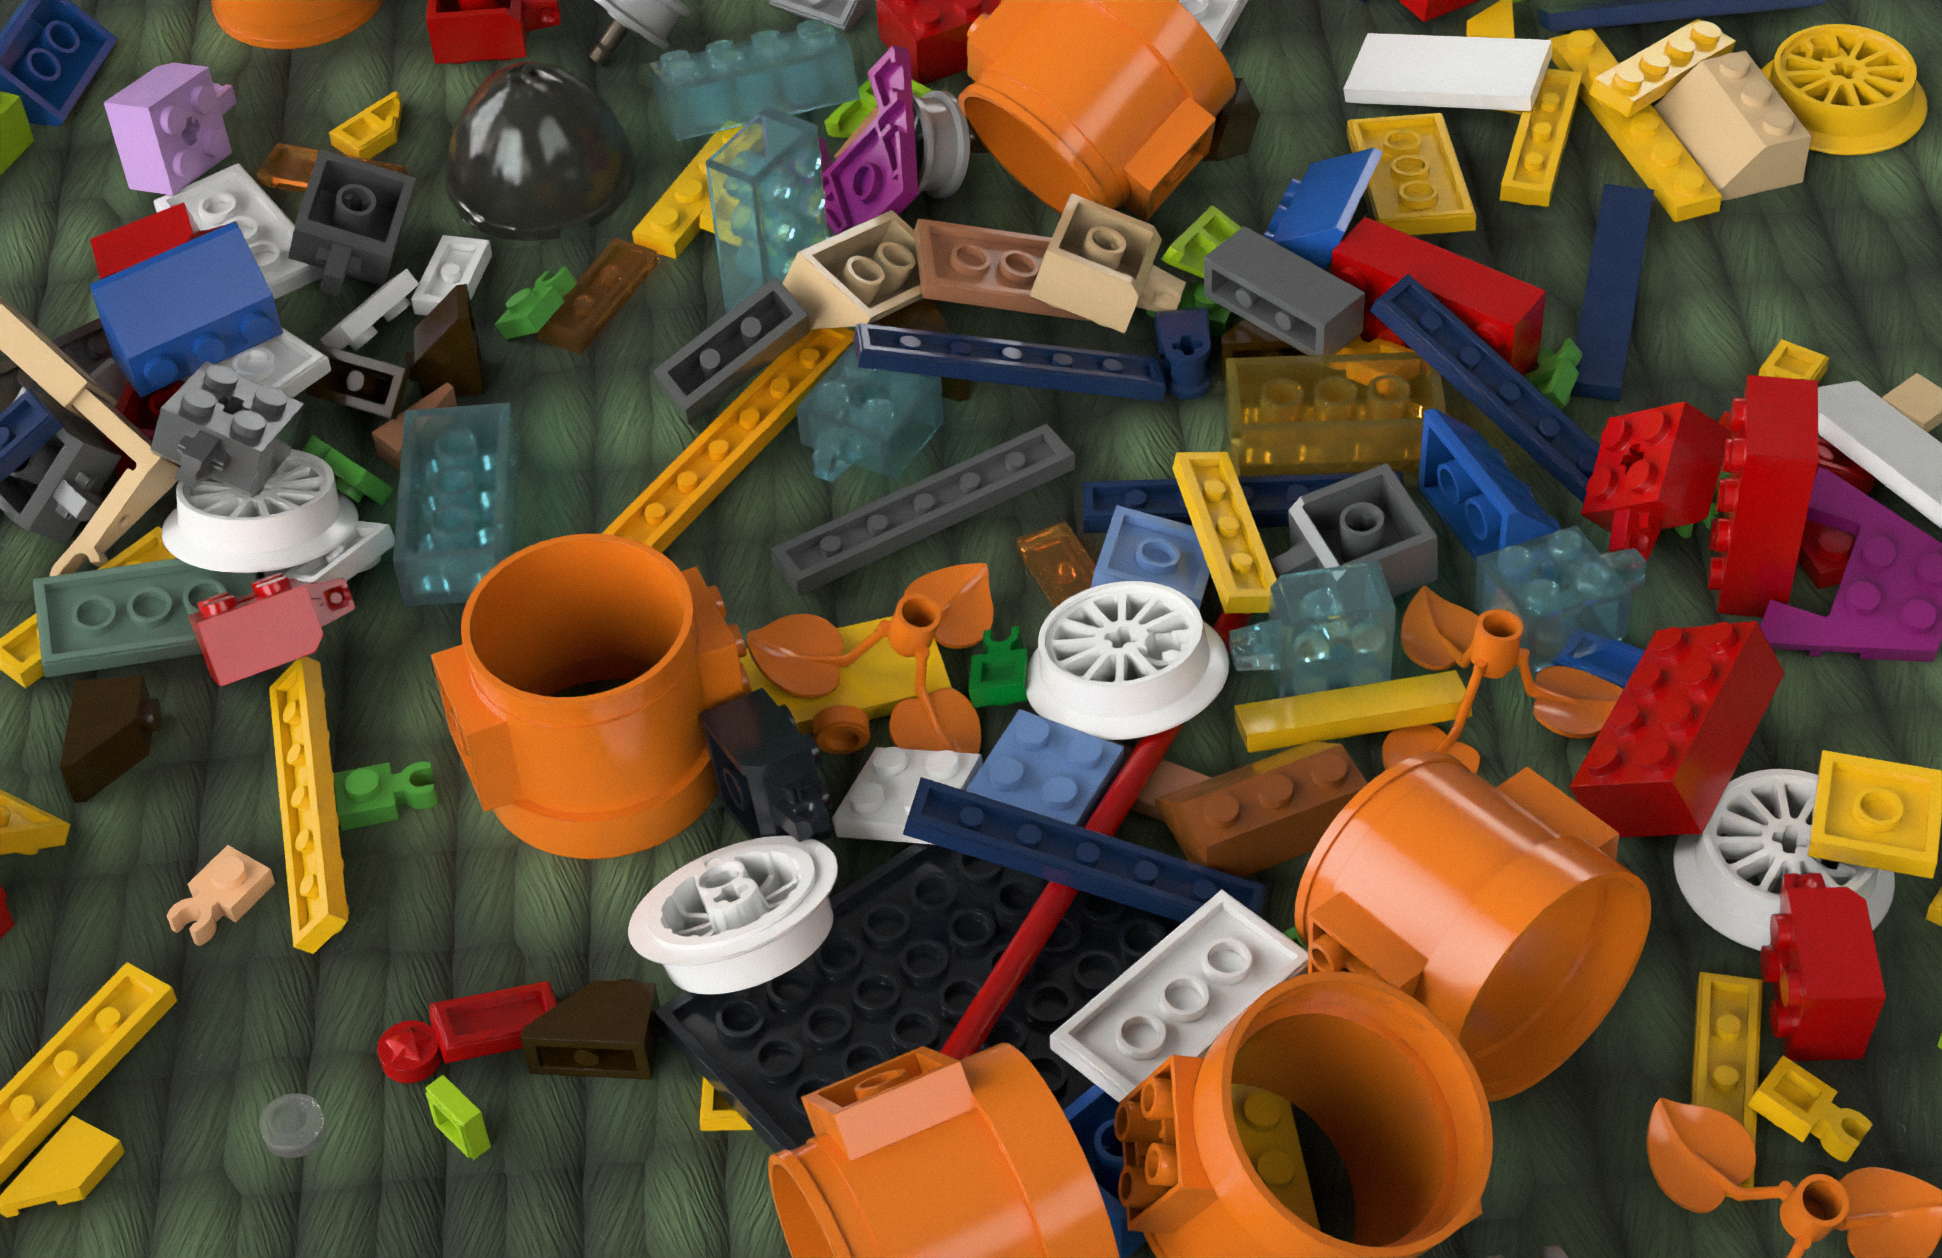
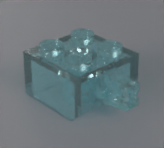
M851 344L797 406L800 443L815 449L812 453V461L815 464L814 475L833 483L852 464H855L889 478L898 479L944 423L941 377L858 368L855 348Z
M1575 525L1478 556L1476 561L1475 608L1480 614L1492 609H1502L1512 612L1521 619L1524 628L1520 648H1526L1530 651L1528 664L1531 673H1534L1543 668L1555 666V661H1558L1561 657L1569 655L1580 658L1607 649L1608 642L1621 641L1629 632L1632 591L1645 585L1646 560L1636 548L1600 554L1579 527Z
M1379 560L1281 575L1270 587L1269 620L1230 631L1229 648L1236 670H1270L1278 698L1390 681L1396 608Z

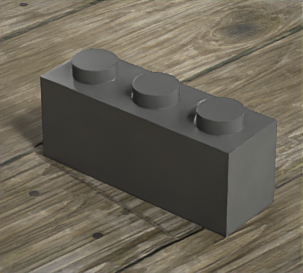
M1246 226L1204 257V296L1322 364L1363 332L1365 292Z
M775 276L654 369L653 374L656 385L690 426L810 332L808 314Z

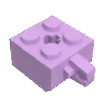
M181 63L157 66L103 102L129 189L175 195L232 154L222 116L237 103L232 85L226 84L221 86L218 83H213L209 67Z

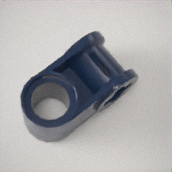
M1197 307L1155 312L1157 348L1159 358L1162 357L1168 392L1180 399L1192 400L1204 396L1212 388V374L1209 363L1211 340L1207 308Z

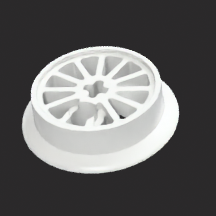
M291 449L290 455L253 498L208 477L196 488L179 481L176 488L177 507L164 522L162 540L168 551L175 557L200 568L233 573L273 571L301 565L334 551L354 533V527L359 515L353 501L343 492L337 490L334 473L328 463L313 454Z
M1144 581L1108 583L1089 588L1068 598L1057 606L1045 619L1039 632L1038 648L1028 663L1026 695L1030 705L1040 717L1104 740L1139 738L1174 728L1203 711L1217 697L1226 682L1229 672V655L1218 633L1202 620L1197 606L1181 592L1165 585Z
M1767 769L1740 776L1728 783L1702 834L1678 835L1673 859L1674 871L1680 890L1692 909L1708 925L1727 938L1761 951L1763 945H1770L1772 914L1780 913V895L1771 893V891L1780 893L1784 874L1821 873L1826 887L1850 888L1866 900L1872 931L1887 914L1895 891L1894 872L1807 856L1818 775L1793 769ZM1722 834H1726V835H1729V836H1731V837H1721V836H1722ZM1725 859H1741L1733 864H1728ZM1822 864H1833L1838 867L1835 870L1827 868ZM1757 875L1761 884L1754 886L1746 880Z
M785 835L747 840L708 853L670 874L643 898L629 922L628 937L630 943L644 958L663 964L671 981L677 987L688 992L723 994L748 989L770 981L802 963L819 948L828 936L833 924V911L828 895L836 882L838 873L837 859L829 847L817 840L810 838L798 842L794 837Z

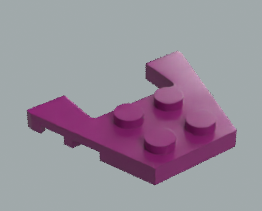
M892 45L867 72L879 108V114L833 164L825 139L811 135L786 160V165L790 172L800 175L805 182V193L808 196L815 197L823 207L821 215L836 235L890 210L899 215L919 195L911 64L908 49Z
M1819 467L1814 479L1806 519L1852 533L1857 539L1828 616H1820L1770 599L1760 627L1773 652H1775V649L1810 651L1809 656L1821 657L1823 651L1859 653V659L1934 662L1942 640V543L1828 469Z

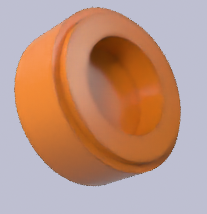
M848 705L828 707L819 711L812 720L813 738L818 748L826 753L835 755L854 753L866 746L870 740L869 717L863 710Z

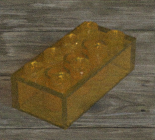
M1416 352L1226 358L1225 415L1228 452L1237 477L1362 473L1388 463L1393 472H1417L1420 469L1424 411L1435 408L1446 414L1441 375Z

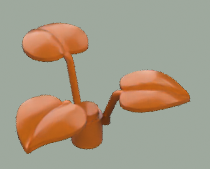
M986 563L950 566L917 578L905 590L903 597L897 604L892 620H881L878 628L846 655H841L843 639L839 631L828 620L817 615H788L760 629L748 632L746 638L747 647L758 670L780 690L801 698H817L834 692L840 681L838 667L850 666L882 638L887 637L896 653L904 657L915 656L917 660L915 679L917 698L900 701L890 716L888 728L893 745L902 749L950 750L957 753L979 754L981 726L975 708H973L972 703L966 696L953 688H941L928 695L926 690L927 660L930 655L929 647L933 638L942 646L952 649L973 647L982 642L984 630L991 629L994 609L989 588V569Z
M1423 585L1411 600L1403 617L1400 641L1404 653L1414 663L1428 670L1443 671L1451 668L1456 663L1461 668H1468L1473 663V673L1452 729L1447 735L1440 728L1432 724L1392 730L1385 738L1382 746V763L1385 770L1398 762L1421 753L1443 752L1454 756L1465 764L1472 773L1477 774L1480 762L1479 753L1473 747L1457 740L1463 731L1482 677L1491 679L1502 678L1513 670L1516 665H1518L1525 693L1530 697L1537 698L1533 707L1535 718L1552 732L1569 738L1583 739L1597 736L1620 697L1623 688L1600 677L1593 676V674L1565 666H1552L1541 669L1534 683L1528 664L1530 651L1526 648H1520L1524 627L1518 616L1502 609L1488 610L1478 616L1466 608L1443 599L1426 585Z
M1659 1098L1652 1108L1647 1127V1153L1652 1173L1663 1192L1679 1206L1700 1214L1714 1211L1722 1203L1726 1194L1737 1201L1780 1198L1783 1201L1780 1207L1781 1223L1785 1230L1795 1238L1794 1245L1786 1258H1802L1805 1251L1811 1246V1243L1824 1239L1834 1229L1839 1231L1848 1230L1847 1244L1855 1258H1928L1935 1250L1942 1236V1190L1926 1181L1890 1169L1866 1167L1848 1173L1840 1181L1825 1174H1813L1803 1179L1796 1187L1789 1181H1782L1778 1186L1742 1188L1738 1185L1749 1179L1756 1166V1152L1751 1136L1738 1121L1724 1112L1710 1107L1682 1104L1666 1098Z

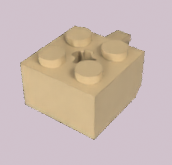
M1071 193L1044 255L1030 296L1046 302L1051 307L1069 311L1089 319L1102 327L1112 328L1125 334L1135 307L1153 312L1177 310L1186 282L1153 265L1162 241L1154 225Z

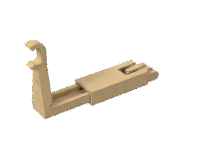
M0 296V350L64 408L101 430L137 464L136 469L133 471L129 468L126 469L78 538L54 564L50 576L75 573L87 559L90 560V563L100 568L108 562V558L104 553L178 481L175 477L181 467L172 461L154 455L150 450L152 441L114 407L119 401Z

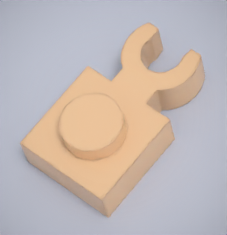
M227 845L188 883L192 898H186L177 902L169 910L167 918L172 931L178 933L189 922L197 921L189 930L194 943L198 946L204 945L215 935L217 930L216 922L222 916L236 923L276 884L271 869Z

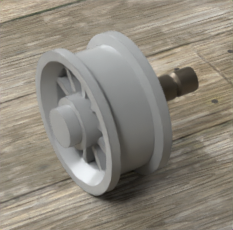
M595 0L608 11L607 13L614 20L600 38L599 44L595 45L588 56L601 66H604L610 58L611 52L615 51L629 30L635 34L639 33L653 44L667 50L670 43L666 38L682 16L690 18L693 12L680 0Z
M934 90L919 98L912 92L918 193L920 194L921 191H924L932 198L950 197L959 189L965 178L969 155L972 153H989V151L975 134H969L967 119L962 114L959 102L954 95L944 90Z

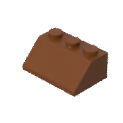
M1311 741L1156 798L1155 806L1188 861L1242 878L1314 851L1320 839L1340 811L1368 783L1342 744Z

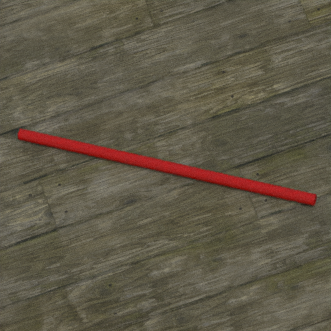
M1223 610L1212 627L1224 642L1228 654L1254 613L1225 614ZM1186 722L1169 730L1144 736L1140 739L1084 827L1085 829L1114 837ZM1049 881L940 1053L957 1060H962L979 1051L1080 890Z

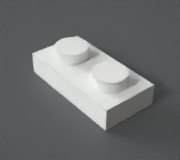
M443 235L411 298L414 314L427 316L456 285L467 284L471 301L492 257L490 241Z
M405 269L381 286L320 340L328 347L341 350L350 345L356 351L378 333L373 327L377 320L383 316L389 322L411 304L405 296L419 285L418 281L408 269Z
M357 521L354 533L337 549L318 559L297 565L283 576H288L289 579L295 578L304 584L343 577L347 582L357 573L375 567L381 561V555L398 542L389 524Z

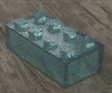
M810 20L798 24L796 31L779 34L777 30H765L753 34L751 41L734 44L731 40L716 41L706 45V51L688 55V52L685 50L667 52L660 56L661 61L649 63L659 117L675 140L679 141L858 100L860 96L851 44L830 23L825 24L823 20Z
M769 106L760 111L705 162L725 314L776 276L783 283L799 251L829 238L817 125Z
M510 402L405 410L393 564L404 607L467 602L481 579L501 561L515 553L519 444Z

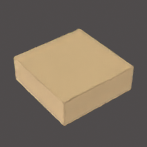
M1918 373L1882 398L1927 433L1942 423V388Z

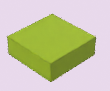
M442 1075L426 1087V1097L434 1124L456 1147L473 1160L491 1148L482 1112L452 1082Z

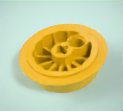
M1826 24L1803 29L1781 43L1775 58L1761 69L1811 135L1809 150L1835 155H1864L1882 152L1899 146L1912 138L1921 129L1927 117V98L1922 86L1916 79L1917 68L1913 57L1898 41L1873 29L1849 24Z

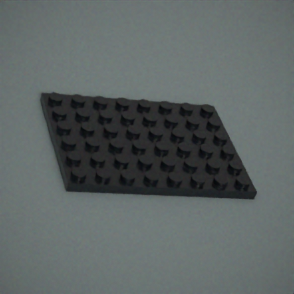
M915 843L829 898L833 911L832 928L819 948L802 963L770 981L740 991L723 994H697L684 991L654 1011L656 1026L775 1153L784 1149L793 1150L805 1145L808 1139L815 1137L801 1099L802 1096L922 1046L937 1052L941 1051L1044 891L1049 880L938 845ZM1080 890L978 1052L1003 1042L1017 1048L1039 1072L1064 1111L1095 1083L1050 1049V1035L1168 936L1182 922Z

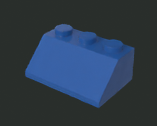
M25 0L0 33V91L21 97L30 124L59 127L96 74L118 38L70 0Z
M1370 148L1311 163L1302 181L1294 177L1292 178L1263 236L1326 271L1332 259V250L1340 243L1383 152L1376 148Z
M232 222L89 284L114 362L140 398L194 374L205 361L217 364L283 334L273 294L236 222Z
M1435 408L1424 411L1418 490L1496 589L1501 593L1557 572L1560 547L1563 545L1561 527L1557 520L1552 516H1548L1534 500L1529 486L1523 481L1520 482L1506 466L1501 452L1497 448H1492L1478 430Z

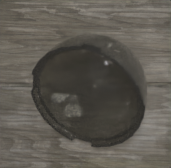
M519 62L496 71L468 98L451 131L446 163V189L448 197L457 208L460 218L465 223L480 232L501 239L520 241L552 240L560 238L562 229L586 221L591 227L595 226L613 214L629 197L636 181L635 156L626 133L611 106L584 80L552 64Z

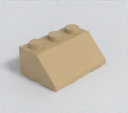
M1746 50L1701 60L1653 107L1722 195L1721 201L1803 182L1811 135Z
M890 210L799 251L782 284L808 314L809 327L811 329L852 327L860 323L871 324L922 299L914 229L894 211Z

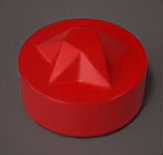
M408 1020L391 1026L383 1033L377 1046L378 1056L384 1073L390 1079L400 1083H415L428 1078L437 1070L442 1060V1053L433 1027L422 1021Z

